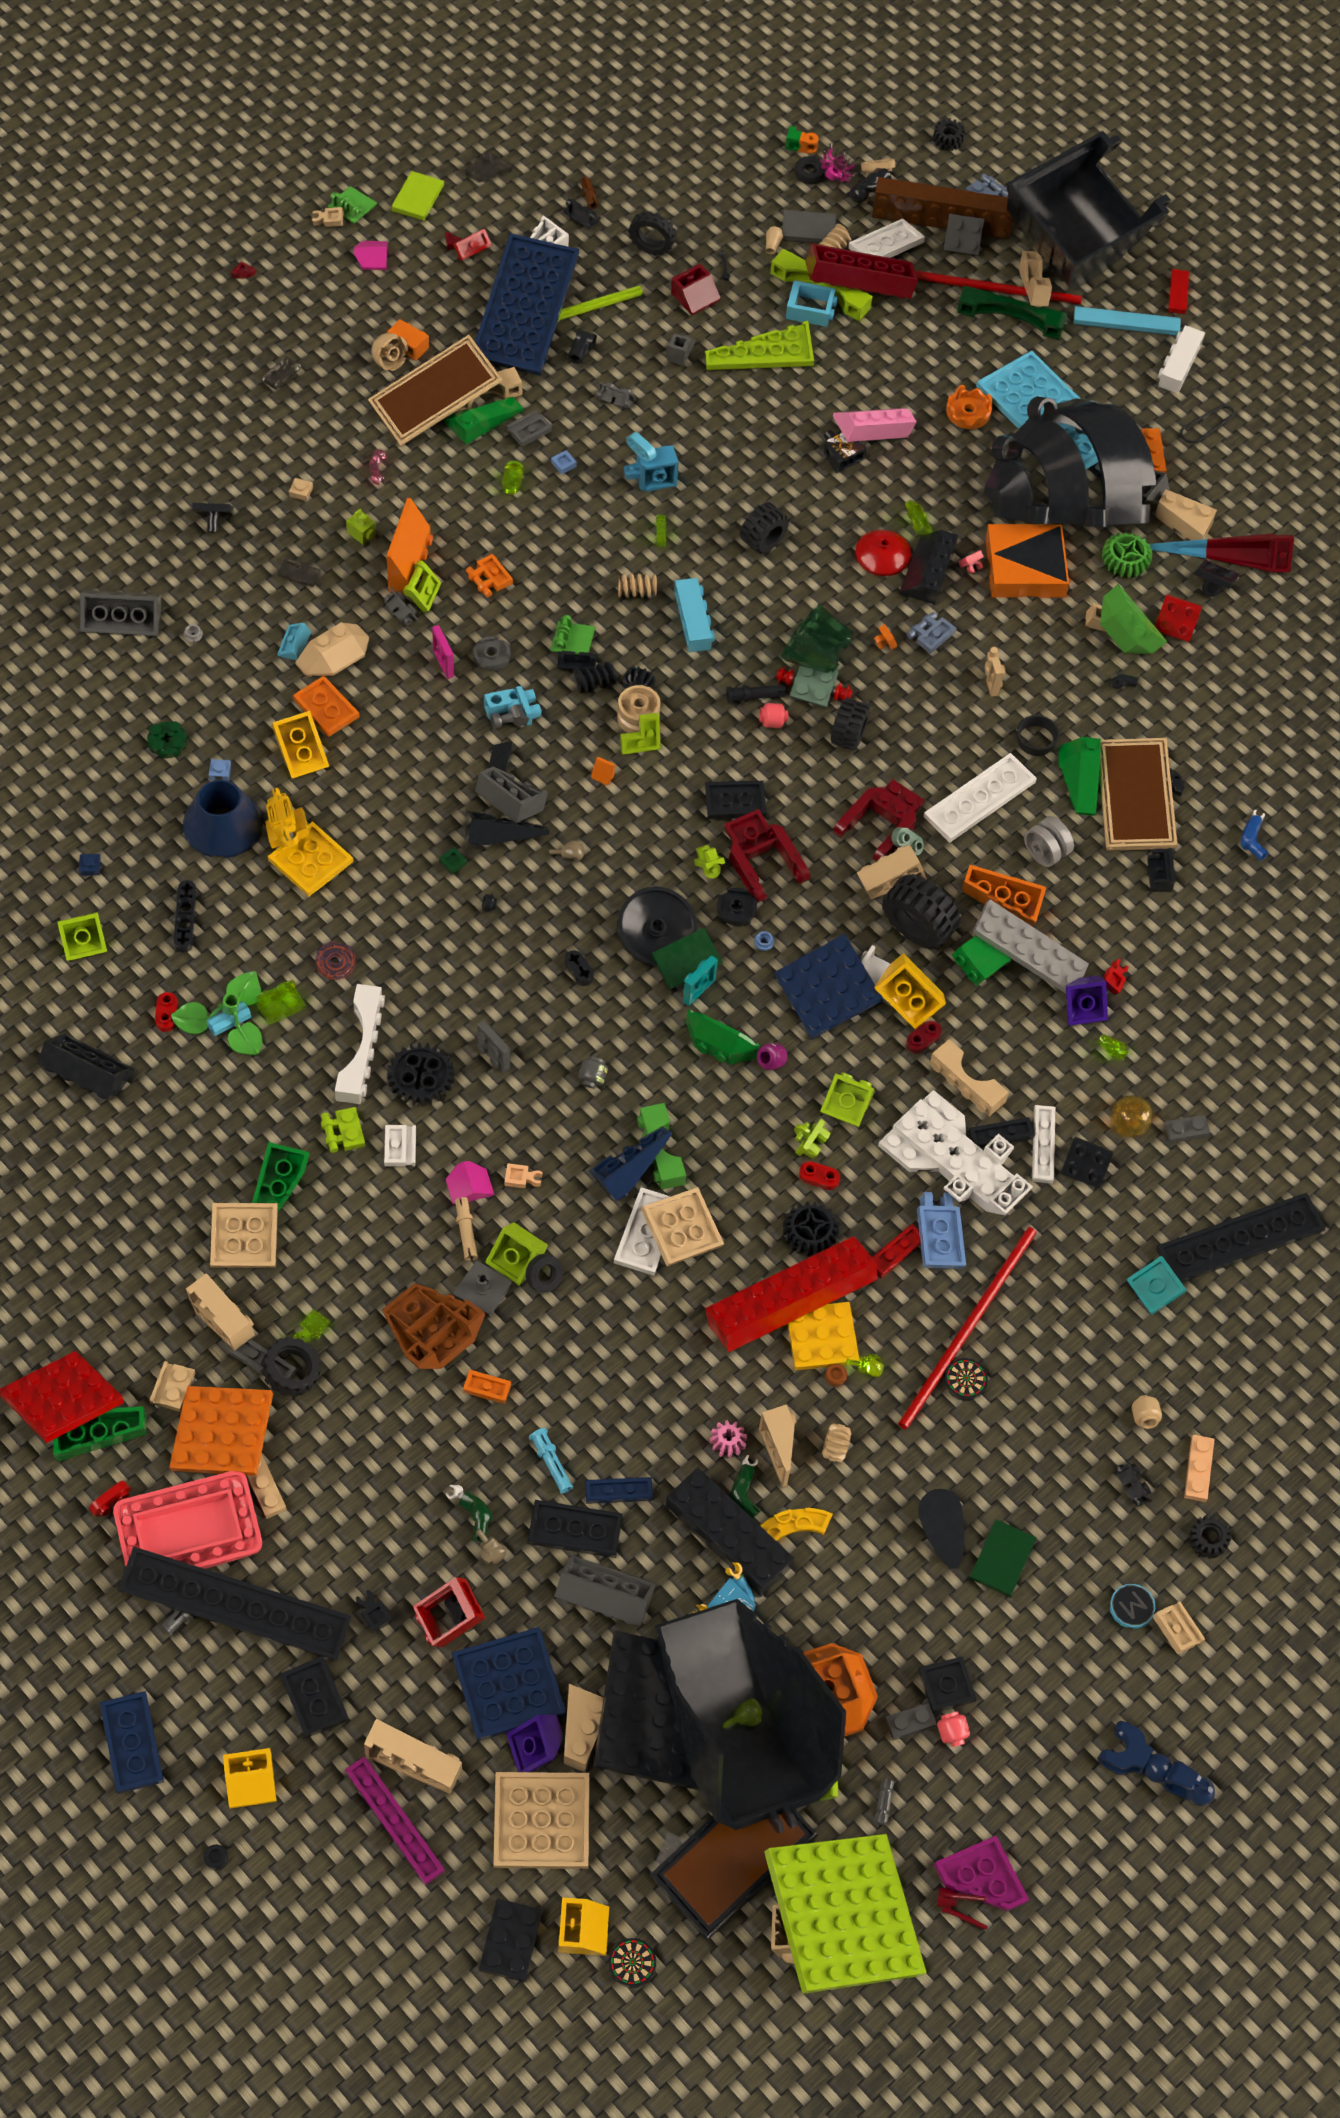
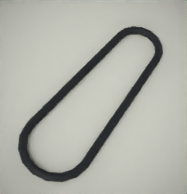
M1221 405L1190 422L1180 431L1182 439L1189 443L1201 441L1231 419L1235 414L1234 409L1229 405ZM1226 407L1232 411L1228 418L1199 439L1188 440L1184 437L1183 430L1217 410Z

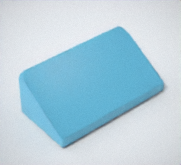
M305 623L288 625L277 654L279 657L292 660L298 659L305 649L311 634V630Z

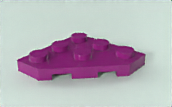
M997 1836L934 1863V1867L945 1887L962 1894L985 1896L987 1900L982 1902L1007 1912L1029 1901Z

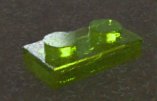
M912 500L905 503L908 510L907 515L914 524L913 529L919 535L932 533L933 531L922 506Z

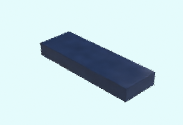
M652 1477L585 1480L586 1504L653 1501Z

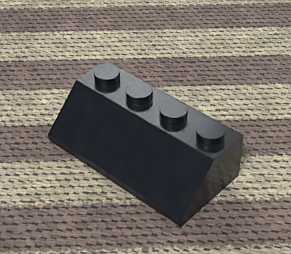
M938 530L920 536L901 586L900 595L935 605L956 549L957 534Z
M65 1033L44 1041L37 1062L46 1071L55 1072L61 1075L62 1079L73 1081L79 1084L80 1088L97 1093V1096L102 1099H110L117 1096L135 1070V1068Z

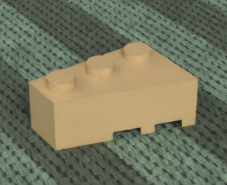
M1165 489L1158 503L1155 517L1171 529L1175 528L1182 533L1184 539L1201 540L1206 538L1217 510Z

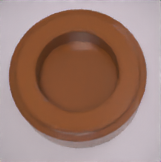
M840 1364L830 1365L825 1373L827 1383L834 1387L843 1385L847 1379L846 1368Z

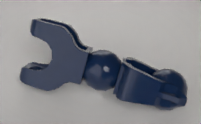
M1118 1721L1114 1727L1115 1735L1126 1744L1127 1749L1120 1753L1108 1749L1101 1751L1098 1761L1102 1766L1117 1775H1126L1131 1772L1142 1775L1145 1772L1146 1777L1152 1782H1164L1163 1787H1165L1168 1793L1189 1800L1194 1805H1208L1214 1799L1215 1788L1207 1777L1200 1776L1181 1761H1174L1172 1765L1171 1760L1166 1755L1160 1753L1153 1754L1154 1749L1147 1745L1145 1736L1139 1728L1125 1721Z

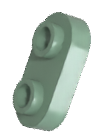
M905 827L894 829L892 843L896 847L900 848L910 844L916 856L921 854L924 847L921 837Z

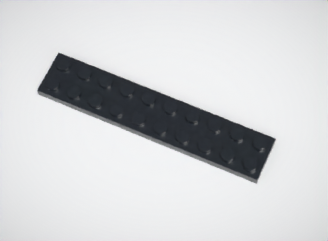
M134 1546L118 1588V1592L335 1661L338 1659L352 1618L350 1615Z

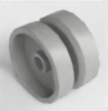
M1054 816L1046 817L1038 825L1026 831L1024 835L1025 845L1029 853L1044 867H1051L1060 861V858L1067 856L1074 849L1071 833Z

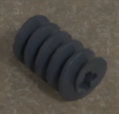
M605 661L603 665L598 663L596 667L590 665L589 669L583 667L582 671L576 669L574 672V679L579 693L582 687L585 692H588V686L595 690V684L602 688L604 681L607 686H610V680L617 684L615 668L608 661Z

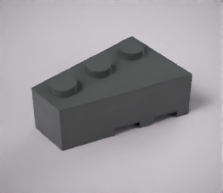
M496 767L479 772L475 792L514 822H520L544 810L548 795L547 791H537L531 788L532 784L528 782L522 784L514 780L515 776Z

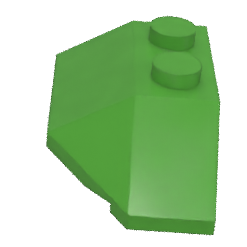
M1119 584L1103 596L1100 625L1124 653L1153 654L1167 642Z

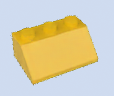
M904 953L887 967L874 987L914 1029L919 1027L946 1004L944 993Z

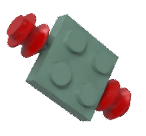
M801 660L797 675H795L793 668L787 671L785 666H783L782 669L779 668L776 680H779L778 684H781L783 681L786 682L788 687L794 683L790 698L827 708L831 694H834V699L837 701L839 698L843 700L846 697L851 699L853 692L850 689V685L847 688L842 687V683L836 687L834 686L838 676L837 670Z

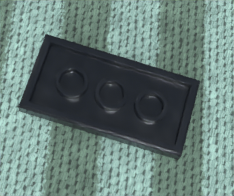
M535 1500L527 1544L616 1558L623 1514Z

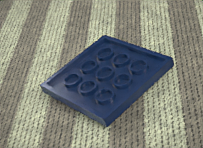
M845 934L774 972L775 977L812 1040L884 1001L883 997L875 990L873 980Z
M540 1627L452 1652V1658L477 1741L510 1732L537 1715H557V1717L566 1715Z

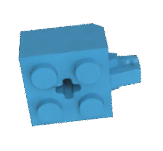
M673 445L654 448L657 456L648 463L637 455L636 463L624 466L626 480L637 479L639 488L645 492L677 486L679 462Z

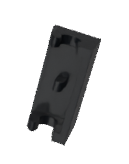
M1172 848L1153 849L1152 854L1155 855H1148L1147 857L1150 892H1172L1175 884Z

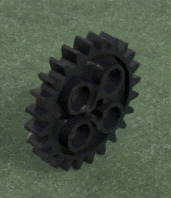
M418 1043L417 1048H414L410 1044V1050L403 1047V1054L396 1052V1059H390L391 1065H388L387 1073L388 1085L392 1087L393 1094L397 1093L398 1099L404 1097L405 1103L412 1100V1104L415 1106L417 1101H420L421 1106H424V1102L428 1101L432 1105V1099L439 1102L440 1095L446 1097V1090L451 1091V1084H454L453 1076H455L453 1062H450L449 1055L444 1056V1050L437 1052V1046L429 1049V1043H427L425 1048H422L421 1043ZM426 1059L424 1064V1072L421 1075L420 1087L418 1090H416V1087L418 1085V1077L421 1073L422 1061ZM415 1062V1063H417V1064H416V1065H410L409 1063ZM436 1066L437 1068L431 1069L429 1067ZM406 1080H411L412 1082H411V1083H406V1082H404V1081H406ZM432 1084L433 1086L427 1087L425 1085Z

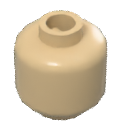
M1144 1395L1133 1402L1131 1408L1135 1423L1145 1429L1156 1427L1162 1419L1158 1400Z

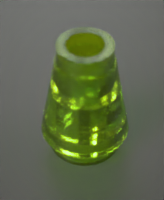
M1105 1034L1099 1038L1097 1043L1114 1060L1122 1061L1129 1051L1126 1043Z

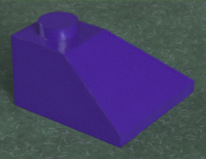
M1099 975L1082 977L1065 985L1068 1025L1108 1020L1106 981Z
M537 1715L507 1733L517 1771L532 1772L555 1759L563 1739L557 1715Z

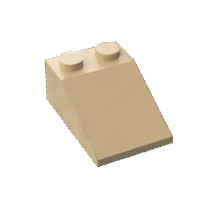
M787 1404L762 1412L759 1425L760 1434L782 1488L787 1486L790 1474L794 1426L796 1423L793 1411H789Z

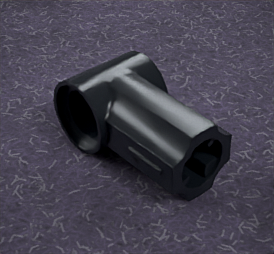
M578 329L574 344L568 353V359L577 365L582 363L588 351L594 348L597 335Z

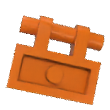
M493 554L477 561V569L474 570L471 566L466 569L468 578L471 582H475L479 592L486 597L492 595L491 587H494L498 592L513 584V578ZM484 575L487 580L483 581L480 577Z

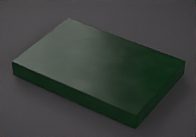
M705 928L691 933L651 954L669 990L685 983L684 979L690 972L694 973L700 962L704 959L707 960L711 955L718 960L717 966L723 963Z
M995 1519L969 1579L1011 1598L1037 1537Z

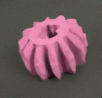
M728 1420L725 1421V1425L718 1422L716 1425L717 1429L711 1430L710 1444H714L713 1451L720 1450V1457L724 1453H727L729 1459L732 1457V1453L738 1456L741 1452L740 1449L744 1450L746 1447L747 1435L743 1434V1427L737 1428L738 1423L736 1421L733 1425H729Z

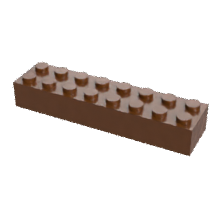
M878 177L872 212L873 218L898 221L903 218L911 224L947 229L949 214L984 219L982 235L1006 239L1010 238L1013 223L1012 217L1007 212L1008 197Z

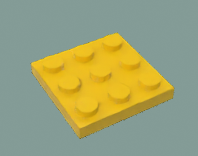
M313 821L308 824L310 834L299 839L296 845L289 848L281 846L268 855V861L308 897L353 863V857Z
M850 1302L827 1304L787 1324L795 1371L826 1368L832 1364H840L842 1366L859 1364L860 1359Z

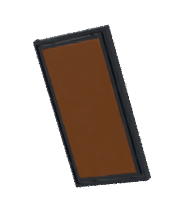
M796 1809L791 1810L797 1822L796 1827L792 1829L786 1824L781 1814L778 1815L784 1827L783 1832L780 1833L774 1830L768 1819L735 1830L717 1822L712 1816L649 1876L703 1938L709 1940L771 1880L764 1853L765 1850L775 1847L808 1844L817 1836V1833Z

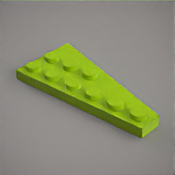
M807 320L802 322V325H790L782 331L774 330L751 337L749 341H737L735 345L729 347L724 345L705 351L706 370L814 366L809 322Z

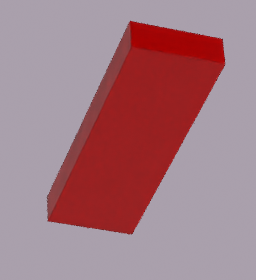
M1171 270L1168 312L1186 314L1189 271Z
M913 1224L872 1257L876 1262L877 1276L880 1279L921 1246L919 1230Z

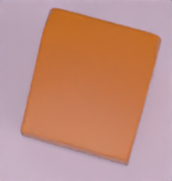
M597 757L591 778L608 785L614 777L615 764Z

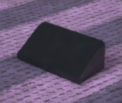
M513 742L493 745L488 768L496 767L506 773L508 772Z

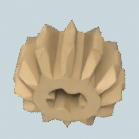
M841 1424L830 1425L822 1451L824 1458L833 1462H842L844 1460L851 1439L850 1428Z

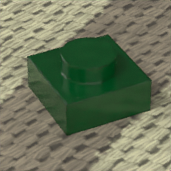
M453 847L439 857V863L453 875L467 864V859Z

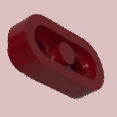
M927 1021L908 1035L906 1048L914 1054L925 1051L940 1039L942 1033L940 1024L935 1021Z

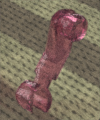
M381 449L374 450L369 463L372 474L370 480L377 485H380L378 481L383 482V476L379 474L380 461H384L387 457L386 451Z

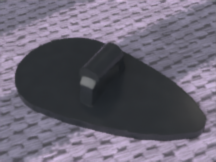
M934 1489L922 1497L918 1507V1515L934 1552L945 1565L954 1569L959 1566L964 1551L965 1530L962 1505L958 1497L951 1491Z

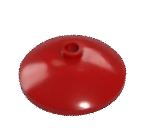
M874 530L866 533L859 539L855 555L859 565L867 572L878 576H892L906 569L911 559V548L905 538L898 533L889 530Z

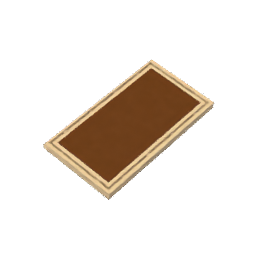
M467 335L368 400L397 440V443L402 446L503 380L470 335Z
M1167 738L1101 740L1099 775L1106 850L1177 849Z

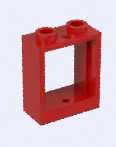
M458 1577L453 1578L413 1606L416 1612L415 1618L423 1626L427 1642L436 1647L443 1648L485 1619L467 1580ZM455 1594L467 1619L442 1635L430 1610Z

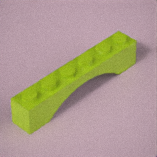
M782 249L771 262L770 274L785 282H793L795 280L835 288V296L838 297L837 302L842 307L844 314L857 321H860L871 309V295L856 288L849 289L845 286H832L829 283L813 282L808 274L806 260L785 249Z

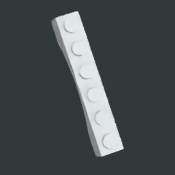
M357 984L353 1003L354 1012L363 1028V1038L354 1059L338 1073L335 1099L340 1102L361 1104L362 1097H366L367 1085L365 1084V1079L370 1077L371 1067L368 1065L369 1061H373L374 1058L372 1045L377 1042L378 1031L375 1030L376 1025L381 1023L382 1014L379 1013L380 1007H384L385 995H382L381 987Z

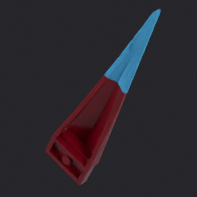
M1274 533L1165 542L1150 544V549L1223 561L1269 572H1291L1294 536L1274 535Z

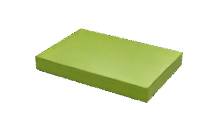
M411 171L392 204L391 210L424 221L441 192L444 181Z

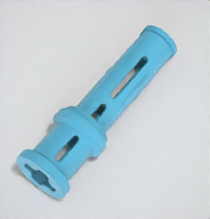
M538 1429L530 1434L529 1440L534 1442L538 1450V1457L544 1459L560 1493L564 1494L570 1491L573 1485L555 1454L556 1446L550 1442L547 1436V1429Z

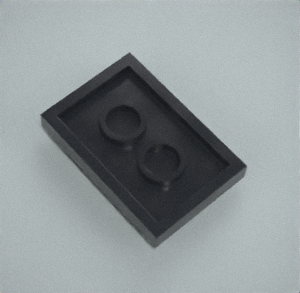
M764 780L705 782L707 819H734L757 809L766 818Z
M323 1656L280 1673L281 1680L305 1738L349 1721Z
M497 1898L479 1971L526 1982L543 1910Z

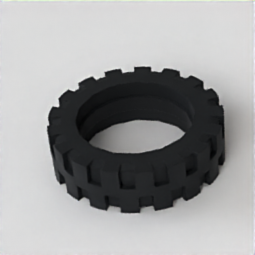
M643 211L640 214H636L628 229L629 239H632V244L636 245L639 250H643L644 253H651L654 256H657V254H667L676 239V229L673 228L671 222L667 221L666 217L660 216L661 214H654L651 211L645 213ZM647 226L658 230L665 240L658 241L647 237L640 227Z
M286 1337V1339H278L276 1343L273 1342L269 1346L261 1361V1366L263 1367L261 1374L265 1376V1383L267 1385L270 1384L273 1391L276 1392L277 1390L284 1396L288 1394L290 1397H296L297 1394H300V1396L305 1394L307 1390L310 1391L322 1370V1367H320L321 1359L317 1356L318 1352L316 1349L311 1348L310 1343H304L300 1338L292 1339V1337ZM282 1353H292L299 1356L307 1366V1377L299 1381L284 1378L275 1367V1357Z

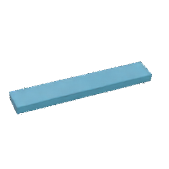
M1075 306L1073 324L1177 335L1180 331L1181 318Z

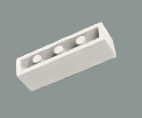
M1186 325L1182 332H1178L1175 340L1177 343L1172 344L1169 352L1171 355H1167L1163 366L1165 368H1161L1157 377L1160 379L1159 387L1179 393L1200 350L1205 332Z

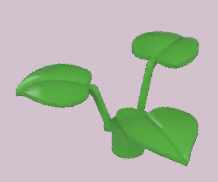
M256 971L241 974L230 981L227 985L226 995L223 997L222 1004H218V1007L209 1016H207V1010L202 1004L190 1002L171 1014L173 1022L179 1029L188 1034H201L208 1028L206 1020L216 1015L222 1009L225 1014L234 1016L237 1028L230 1031L228 1035V1044L231 1049L240 1054H259L262 1048L260 1030L250 1022L240 1027L237 1012L239 1002L244 1001L247 1006H251L257 1003L261 997V987Z

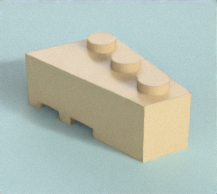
M910 844L898 848L894 853L881 857L876 863L864 866L857 872L870 899L886 894L897 880L904 875L915 874L918 877L922 876L927 879L921 863Z
M207 1273L186 1288L195 1313L234 1351L255 1335L252 1328L254 1325L252 1320L240 1312L237 1305L231 1302Z
M569 1684L564 1764L585 1772L597 1745L603 1697Z

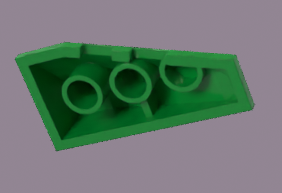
M1080 737L1060 745L1058 749V765L1062 770L1063 779L1070 792L1069 796L1076 814L1096 815L1101 739Z
M268 1142L252 1203H277L279 1213L304 1175L310 1152Z

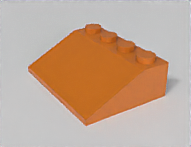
M411 498L406 500L387 553L388 592H392L390 590L392 588L395 592L400 591L402 595H405L403 590L409 584L415 571L414 566L416 562L427 559V547L431 546L433 541L429 524Z

